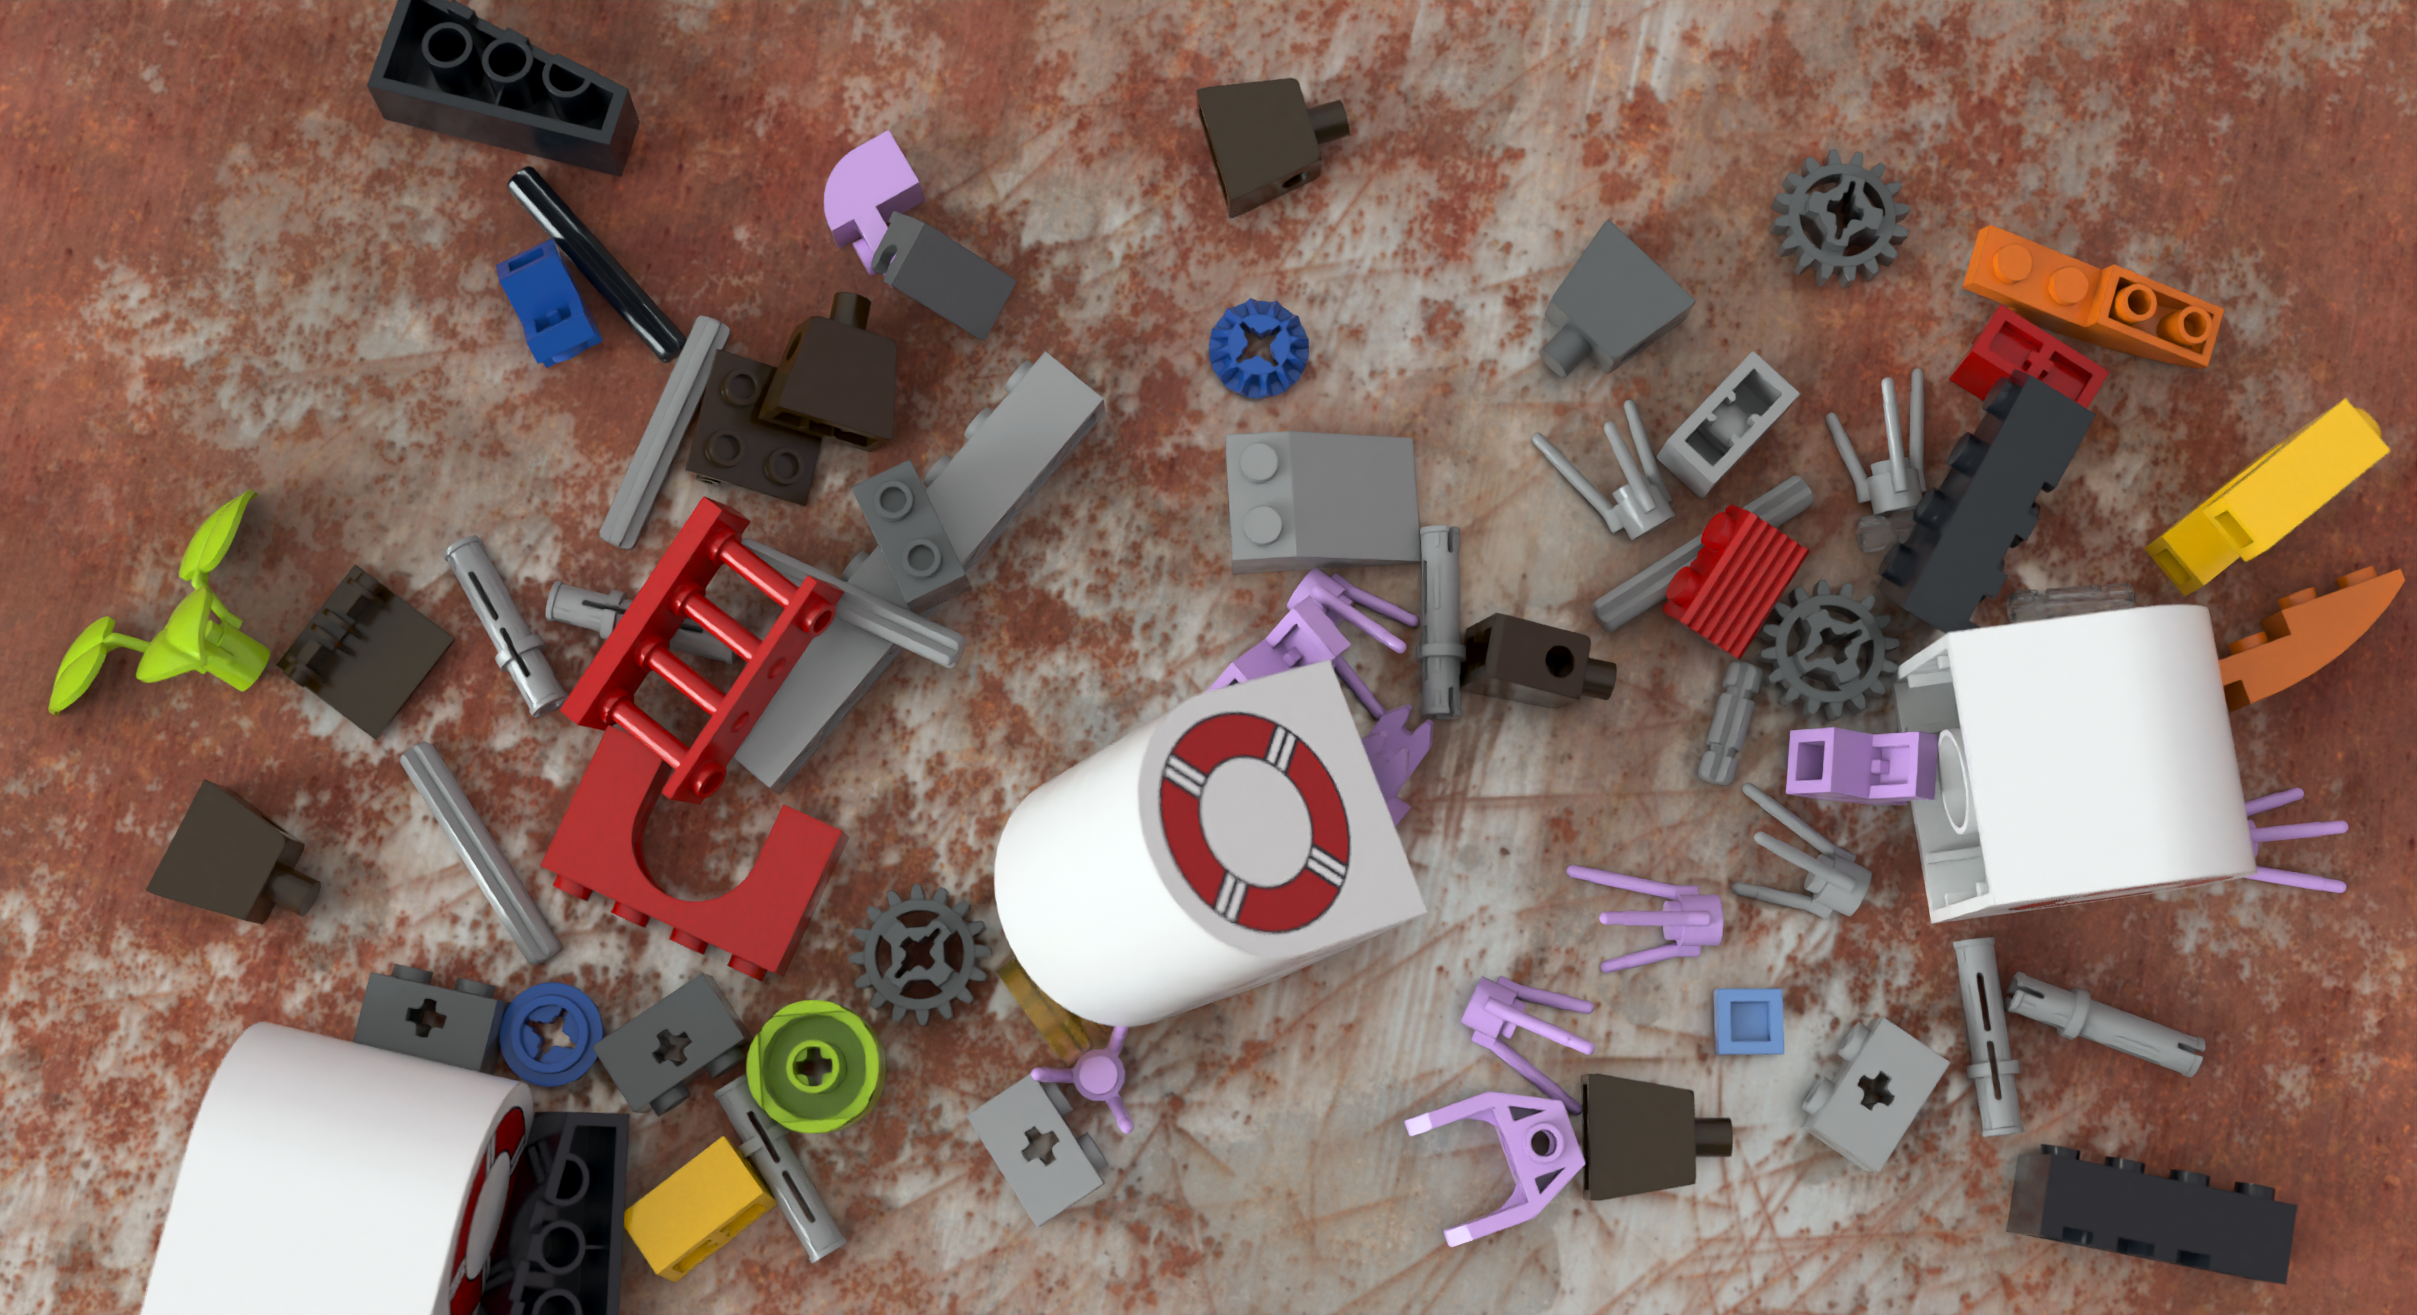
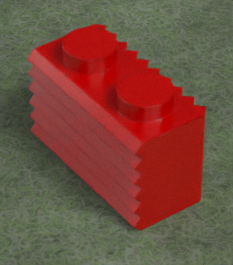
M1731 504L1725 508V512L1716 514L1706 525L1701 536V543L1704 547L1698 551L1697 558L1691 562L1690 567L1685 566L1680 569L1670 581L1666 591V597L1669 601L1663 605L1662 612L1721 651L1740 660L1810 551L1754 513Z

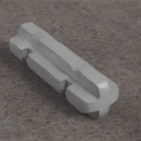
M1733 661L1727 667L1722 685L1726 689V693L1719 695L1706 741L1710 749L1703 753L1698 769L1699 778L1706 782L1728 786L1734 780L1739 762L1734 757L1736 753L1742 751L1755 705L1751 701V697L1758 694L1763 677L1762 669L1753 664Z

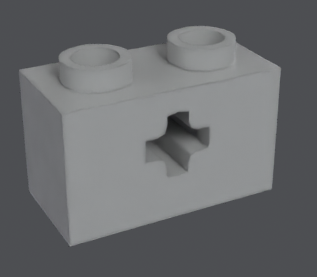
M1752 351L1665 442L1656 458L1703 500L1788 411L1800 393L1759 355Z
M1884 1017L1870 1020L1867 1026L1858 1022L1853 1027L1838 1050V1055L1845 1059L1832 1080L1823 1076L1816 1083L1802 1106V1109L1810 1114L1801 1128L1866 1172H1880L1951 1063ZM1879 1079L1874 1090L1881 1096L1880 1102L1860 1104L1865 1092L1857 1086L1859 1080Z
M1030 1073L966 1115V1117L1038 1228L1106 1184L1099 1171L1109 1164L1090 1134L1087 1132L1077 1138L1065 1120L1064 1116L1071 1112L1073 1108L1059 1085L1054 1082L1042 1083L1041 1081H1035ZM1035 1128L1043 1135L1054 1132L1059 1139V1142L1052 1147L1056 1160L1049 1165L1043 1158L1030 1160L1025 1152L1033 1144L1028 1133Z

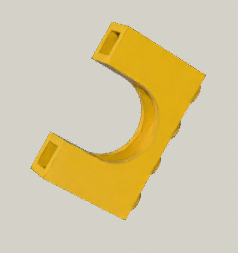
M2345 398L2254 459L2144 547V549L2184 597L2205 586L2238 558L2241 557L2247 562L2268 550L2391 450L2382 441V433L2376 421L2364 410L2354 408Z

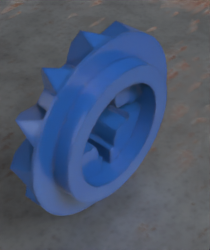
M1250 298L1245 303L1234 308H1227L1224 315L1212 328L1209 342L1210 362L1216 376L1227 388L1249 398L1273 397L1291 388L1304 372L1309 355V338L1298 315L1292 314L1289 310L1282 307L1278 301L1266 302ZM1243 329H1246L1249 334L1253 333L1259 339L1266 337L1268 334L1272 336L1278 332L1275 335V340L1270 345V353L1276 367L1269 360L1265 361L1259 355L1252 357L1250 360L1246 358L1240 364L1238 363L1243 359V354L1248 349V342Z
M549 982L526 989L510 1003L502 1018L499 1040L506 1063L520 1078L539 1086L557 1087L581 1079L583 1074L599 1060L592 1046L601 1041L606 1032L599 1014V1007L585 993L571 985ZM567 1010L564 1017L566 1022L563 1025L562 1031L570 1037L569 1041L576 1044L575 1048L554 1045L539 1060L544 1051L542 1046L545 1038L537 1033L538 1029L529 1025L531 1020L536 1023L554 1024L558 1017H563Z

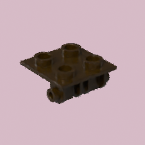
M716 349L685 471L697 474L696 480L702 483L720 486L722 481L806 506L822 438L758 419L777 367Z
M355 564L276 665L294 682L302 687H306L372 738L378 740L456 639Z

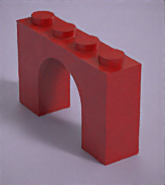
M608 725L540 865L558 874L552 886L587 902L594 890L615 900L611 913L643 928L647 927L650 918L653 917L674 927L669 937L670 940L702 955L705 954L708 945L712 944L732 954L727 964L728 967L761 982L767 971L784 977L847 844L849 836L833 826L783 804L754 867L736 888L725 895L706 901H684L673 898L652 877L646 864L643 847L647 822L673 768L632 735Z

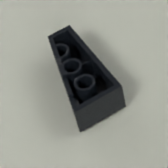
M398 0L367 84L385 120L622 177L640 123L630 92L624 86L559 53L554 56L530 43L528 37L508 27L506 30H503L477 17L475 10L455 0L451 2L446 0Z
M2016 369L2013 370L2009 378L2003 376L1992 386L1982 406V409L1987 412L1974 434L1967 432L1956 443L1947 462L1952 469L1939 489L1932 487L1922 497L1913 514V520L1917 522L1904 544L1897 542L1891 547L1878 570V575L1883 577L1877 585L1879 590L1900 607L1945 634L1980 628V626L1969 621L1978 603L1986 597L1996 599L2008 577L2007 574L2003 573L2005 565L2004 555L2009 547L2015 548L2021 542L2028 540L2039 520L2040 504L2035 502L2039 491L2043 490L2049 493L2057 487L2096 415L2035 377Z
M535 1112L477 1315H619L630 1114Z
M2048 1144L2040 1145L2039 1154H2018L2006 1232L2262 1282L2284 1285L2287 1283L2297 1205L2274 1201L2275 1188L2235 1181L2234 1192L2209 1187L2211 1179L2209 1175L2170 1169L2168 1179L2144 1174L2146 1164L2142 1162L2105 1156L2104 1165L2081 1161V1151Z

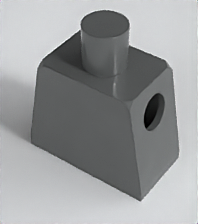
M1608 219L1551 298L1545 316L1559 332L1539 351V354L1555 373L1564 378L1586 357L1601 371L1609 374L1680 325L1687 318L1696 300Z

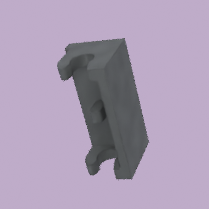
M893 211L888 221L891 224L873 256L871 269L880 275H883L887 270L883 282L936 312L972 336L985 341L1017 280L927 223ZM896 254L894 260L890 264L892 257Z

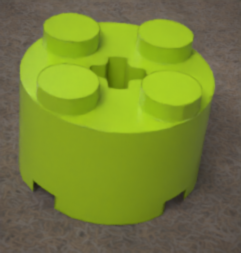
M805 1000L783 1007L764 1024L750 1045L746 1072L752 1096L770 1118L792 1131L827 1134L847 1129L873 1111L885 1086L887 1059L882 1041L867 1019L855 1011L836 1003L823 1000ZM820 1049L822 1058L832 1060L833 1067L832 1072L823 1074L822 1084L817 1086L815 1077L804 1075L803 1067L804 1063L814 1061L815 1051Z

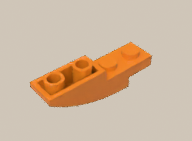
M1991 224L1980 229L1962 286L1966 290L2009 306L2010 310L2043 329L2134 356L2197 369H2204L2209 365L2224 313V308L2115 264L2100 269Z
M2374 566L2366 567L2336 579L2340 589L2338 591L2318 597L2315 587H2310L2278 599L2277 603L2281 611L2261 620L2264 631L2228 644L2231 656L2218 660L2225 700L2230 713L2287 689L2314 674L2341 655L2372 626L2389 606L2405 582L2401 568L2377 576Z

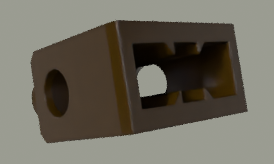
M1294 78L1213 86L1197 90V112L1230 218L1240 216L1317 179L1321 175L1322 157L1318 145L1350 136L1348 119L1342 101L1339 99L1307 108L1299 82Z
M850 292L835 293L829 319L822 316H811L794 329L765 397L758 419L867 452H872L892 441L894 432L897 346L891 338L866 331L871 308V301L868 298Z
M1495 613L1466 628L1463 644L1466 646V661L1460 662V691L1554 709L1579 701L1581 695L1608 700L1613 692L1617 666L1612 662L1588 657L1591 640L1586 635L1501 613Z
M204 779L146 891L157 896L263 925L269 918L275 904L300 916L306 915L319 895L321 882L294 869L304 851L305 844L234 791Z
M1603 1074L1581 1075L1582 1155L1585 1161L1583 1166V1200L1601 1201L1692 1185L1696 1183V1157H1731L1733 1149L1731 1119L1729 1117H1695L1693 1090Z

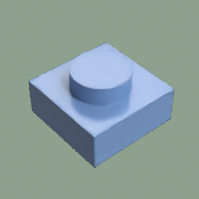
M1782 989L1713 990L1715 1055L1784 1054Z

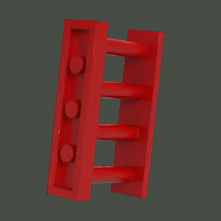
M705 496L700 500L559 710L574 723L584 727L605 731L608 725L612 727L615 724L620 725L675 769V772L661 793L670 800L701 805L704 799L713 795L720 788L727 774L726 766L813 638L821 635L830 626L836 614L835 606L844 594V591L835 584L807 575L801 586L798 587L741 543V535L751 522L748 518L733 507ZM726 564L784 608V611L763 641L705 597L706 587L722 565ZM690 617L748 662L727 695L670 651V641L686 618ZM655 671L712 716L691 748L634 704V694L649 672Z

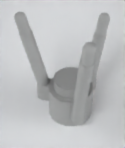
M1920 368L1914 369L1911 374L1909 458L1904 457L1898 403L1896 401L1894 381L1890 377L1884 378L1881 382L1890 459L1871 464L1873 476L1867 477L1838 416L1835 413H1829L1825 418L1836 446L1854 481L1858 504L1871 502L1874 516L1892 515L1915 510L1923 497L1922 493L1927 492L1923 471L1924 372Z
M1626 400L1623 406L1645 475L1641 476L1615 423L1609 421L1604 424V431L1629 482L1612 493L1618 503L1616 506H1613L1541 433H1535L1532 436V442L1602 514L1612 533L1625 528L1630 539L1634 540L1676 516L1669 504L1673 499L1662 481L1644 424L1633 400Z
M1752 783L1744 784L1742 788L1744 794L1822 854L1814 858L1765 832L1759 831L1754 835L1756 843L1809 871L1804 883V889L1812 892L1813 895L1807 896L1741 882L1733 884L1732 891L1734 894L1807 910L1826 920L1833 910L1848 917L1852 916L1860 906L1868 890L1872 872L1854 863L1856 855L1834 845L1771 796L1765 794Z

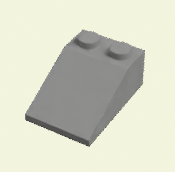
M1298 431L1225 435L1232 574L1312 570L1315 567L1319 569L1421 563L1413 438Z

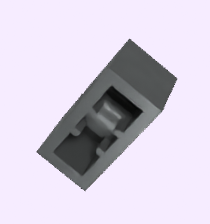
M910 459L851 487L911 612L920 614L972 589Z
M394 964L391 976L370 973L353 1039L354 1043L494 1075L501 1049L499 1040L500 1026L504 1013L510 1005V1002L493 999L496 986L457 978L454 990L430 985L433 972ZM424 1011H436L441 1015H445L444 1028H432L430 1025L422 1023Z
M701 973L593 1045L592 1048L634 1113H647L653 1109L657 1116H661L691 1096L686 1087L688 1084L706 1072L709 1073L712 1079H716L745 1060L746 1057L741 1049L750 1044L754 1039L713 976ZM671 1034L675 1037L689 1038L691 1040V1043L683 1049L687 1059L684 1063L676 1060H666L663 1056L671 1049V1044L668 1040Z

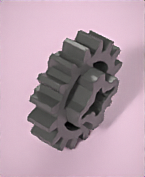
M1830 150L1824 160L1823 167L1812 156L1806 158L1800 167L1802 176L1790 171L1782 183V187L1787 193H1777L1771 205L1773 210L1783 214L1775 218L1769 227L1771 234L1786 236V240L1777 251L1779 257L1789 256L1794 253L1799 258V261L1793 273L1799 276L1809 267L1816 270L1817 286L1823 287L1832 274L1838 275L1842 289L1849 288L1855 280L1857 271L1863 279L1870 282L1879 273L1878 263L1889 267L1897 257L1898 253L1892 245H1901L1909 233V230L1903 226L1895 224L1904 220L1910 212L1909 205L1902 203L1894 204L1893 198L1903 187L1900 181L1885 185L1880 180L1886 167L1881 162L1870 171L1862 168L1863 153L1856 152L1850 162L1844 164L1841 163L1837 150ZM1836 183L1835 188L1826 193L1814 190L1811 195L1807 194L1820 185ZM1866 195H1867L1868 198L1872 201V203L1874 204L1875 207H1872V205L1870 204V202H1869V200L1867 199ZM1843 200L1844 204L1841 213L1844 214L1843 224L1846 225V228L1842 230L1836 239L1835 235L1838 226L1835 225L1836 215L1832 212L1837 209ZM1804 231L1808 232L1815 245L1810 242ZM1867 244H1872L1864 252L1852 256H1843L1844 250L1853 245L1865 248Z
M1819 580L1813 587L1811 598L1800 586L1793 589L1789 593L1790 603L1793 608L1791 609L1786 604L1777 602L1770 614L1779 624H1764L1759 630L1758 636L1770 642L1771 647L1760 651L1756 655V661L1772 664L1774 669L1763 683L1766 687L1775 686L1779 683L1783 685L1786 690L1782 694L1779 703L1784 707L1795 699L1803 701L1802 717L1809 719L1817 712L1820 706L1825 707L1828 720L1836 721L1842 716L1844 703L1856 715L1867 708L1863 693L1878 699L1887 691L1877 677H1890L1897 672L1898 666L1884 658L1886 653L1900 646L1899 639L1883 637L1881 631L1893 619L1890 614L1881 615L1876 618L1873 617L1869 611L1873 607L1876 598L1872 594L1865 597L1859 603L1852 600L1853 584L1846 582L1836 595H1832L1827 581ZM1828 611L1840 613L1854 623L1848 624L1832 619ZM1796 623L1798 627L1795 628V631L1800 640L1796 653L1788 657L1787 639L1793 624ZM1844 640H1849L1834 658L1829 656L1820 659L1818 657L1810 662L1806 661L1821 643L1824 645L1833 642L1838 644ZM1867 644L1868 661L1862 677L1859 678L1858 675L1861 671L1856 664L1860 647ZM1809 677L1824 682L1828 691L1813 688L1803 682L1801 678Z
M913 884L911 900L903 901L894 890L887 892L890 908L883 913L878 908L870 905L866 912L874 922L870 930L854 928L852 934L865 943L864 951L849 955V962L865 966L867 972L854 982L856 987L860 990L874 987L877 990L870 1003L874 1010L878 1011L889 1002L893 1003L892 1020L898 1023H902L910 1010L916 1011V1018L920 1026H929L931 1010L938 1009L946 1020L954 1019L952 1002L959 998L961 1001L972 1005L976 999L967 988L971 980L987 982L989 977L982 970L976 968L977 959L992 956V949L990 947L976 945L974 939L987 929L984 922L976 921L967 924L964 919L968 915L971 905L963 900L952 909L947 906L949 891L942 887L937 890L932 900L926 899V894L920 884ZM919 912L939 915L927 927L908 928L899 920L904 916ZM958 933L964 950L963 964L959 974L950 966L949 945L956 939ZM882 938L891 944L892 966L884 973V977L882 976L878 960ZM930 940H933L935 945L929 952L932 958L936 960L933 966L927 970L917 965L909 971L907 966L910 964L912 956L907 951L908 946L913 941L924 946ZM933 982L943 991L936 996L924 999L902 996L915 983Z

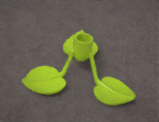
M249 489L240 496L230 500L211 514L197 530L185 551L179 570V577L186 582L191 580L195 591L181 601L172 613L164 630H161L151 642L120 633H112L115 620L109 616L102 617L93 622L76 638L65 654L55 678L48 707L51 714L59 717L60 711L75 702L89 688L97 676L106 654L119 647L144 653L136 673V678L144 683L161 681L196 670L201 674H205L208 671L241 692L254 684L267 665L270 649L239 630L243 620L229 612L211 590L208 579L210 571L221 562L228 551L248 502L259 496L257 492ZM211 609L221 620L219 625L212 620L208 621Z

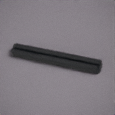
M524 167L512 176L507 183V188L550 238L554 239L558 247L662 362L669 363L676 359L687 340L683 333L533 167Z

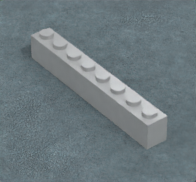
M1046 351L1035 364L1026 360L1016 369L1006 383L1005 390L1009 394L994 411L988 407L983 409L973 419L964 433V437L968 439L967 443L953 459L948 455L940 458L924 478L923 484L927 487L925 491L966 576L1106 414L1104 399ZM879 545L871 554H868L865 550L860 552L843 571L840 577L841 580L911 611ZM943 603L918 615L930 619ZM834 617L830 626L821 635L813 638L733 758L779 795L904 648L840 618Z

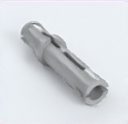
M1431 525L1420 529L1422 552L1421 646H1416V661L1421 663V718L1430 719L1433 715V720H1451L1462 717L1460 662L1466 661V646L1460 644L1459 631L1460 528L1456 526L1449 528V525Z
M473 535L453 543L443 552V557L450 564L474 611L477 613L498 651L495 660L502 672H510L530 708L529 712L532 717L539 718L559 709L569 696L567 692H564L543 654L547 647L539 634L532 635L509 590L504 585L485 551L481 538Z
M556 580L548 596L545 617L547 621H558L599 631L600 638L607 640L633 600L627 599L626 592L613 589L608 595L566 585ZM690 617L683 621L670 641V650L723 661L729 665H733L737 657L735 652Z
M1994 937L1953 942V948L1956 951L1963 1011L1965 1013L1972 1065L1966 1066L1968 1079H1975L1983 1127L1982 1137L2024 1133L2014 1075L2021 1073L2019 1060H2012L2004 1000L1994 950ZM1976 976L1982 977L1990 1031H1986L1984 1028ZM1987 1043H1991L1993 1048L2000 1100L1995 1098Z
M2020 971L2013 976L2006 993L2014 995L2013 999L2009 997L2004 999L2005 1011L2017 1013L2057 1028L2058 1036L2069 1040L2080 1036L2174 1070L2188 1078L2195 1075L2203 1060L2202 1056L2193 1053L2195 1050L2199 1052L2205 1051L2204 1038L2188 1035L2092 1000L2089 991L2074 987V989L2067 991L2029 977Z
M747 1074L713 1093L716 1100H719L743 1143L738 1147L743 1158L746 1159L751 1156L776 1199L779 1208L784 1213L809 1255L808 1259L811 1264L847 1243L848 1241L840 1233L819 1196L816 1187L809 1179L788 1143L785 1135L790 1132L789 1129L770 1118L760 1107L750 1091ZM747 1114L753 1116L768 1145H770L777 1157L778 1163H775ZM782 1173H786L813 1219V1223L807 1219Z

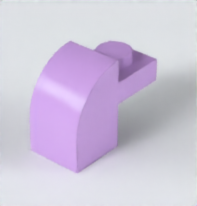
M889 130L846 154L832 170L824 192L825 216L838 248L840 249L861 237L860 240L852 243L870 276L877 274L871 269V262L888 229L886 222L889 221L893 211L902 214L925 201L918 178ZM896 254L892 257L890 264L894 260Z
M1308 596L1294 606L1263 641L1234 660L1207 691L1329 659L1334 669L1338 665L1336 661L1351 644L1337 629L1334 622Z
M1836 727L1790 730L1786 794L1826 801L1869 805H1907V801L1935 800L1938 735L1920 731L1868 734Z

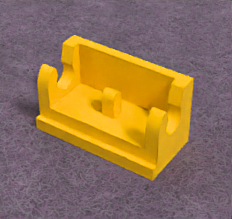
M723 1135L624 1211V1227L656 1275L676 1283L775 1207L777 1201L748 1158L744 1159L741 1152L737 1151L729 1138Z

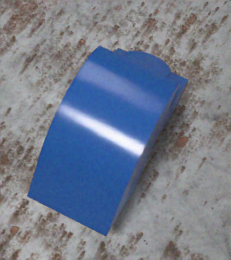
M553 238L496 265L499 282L523 325L526 343L538 364L543 362L545 367L548 368L559 362L569 360L603 341L588 305Z

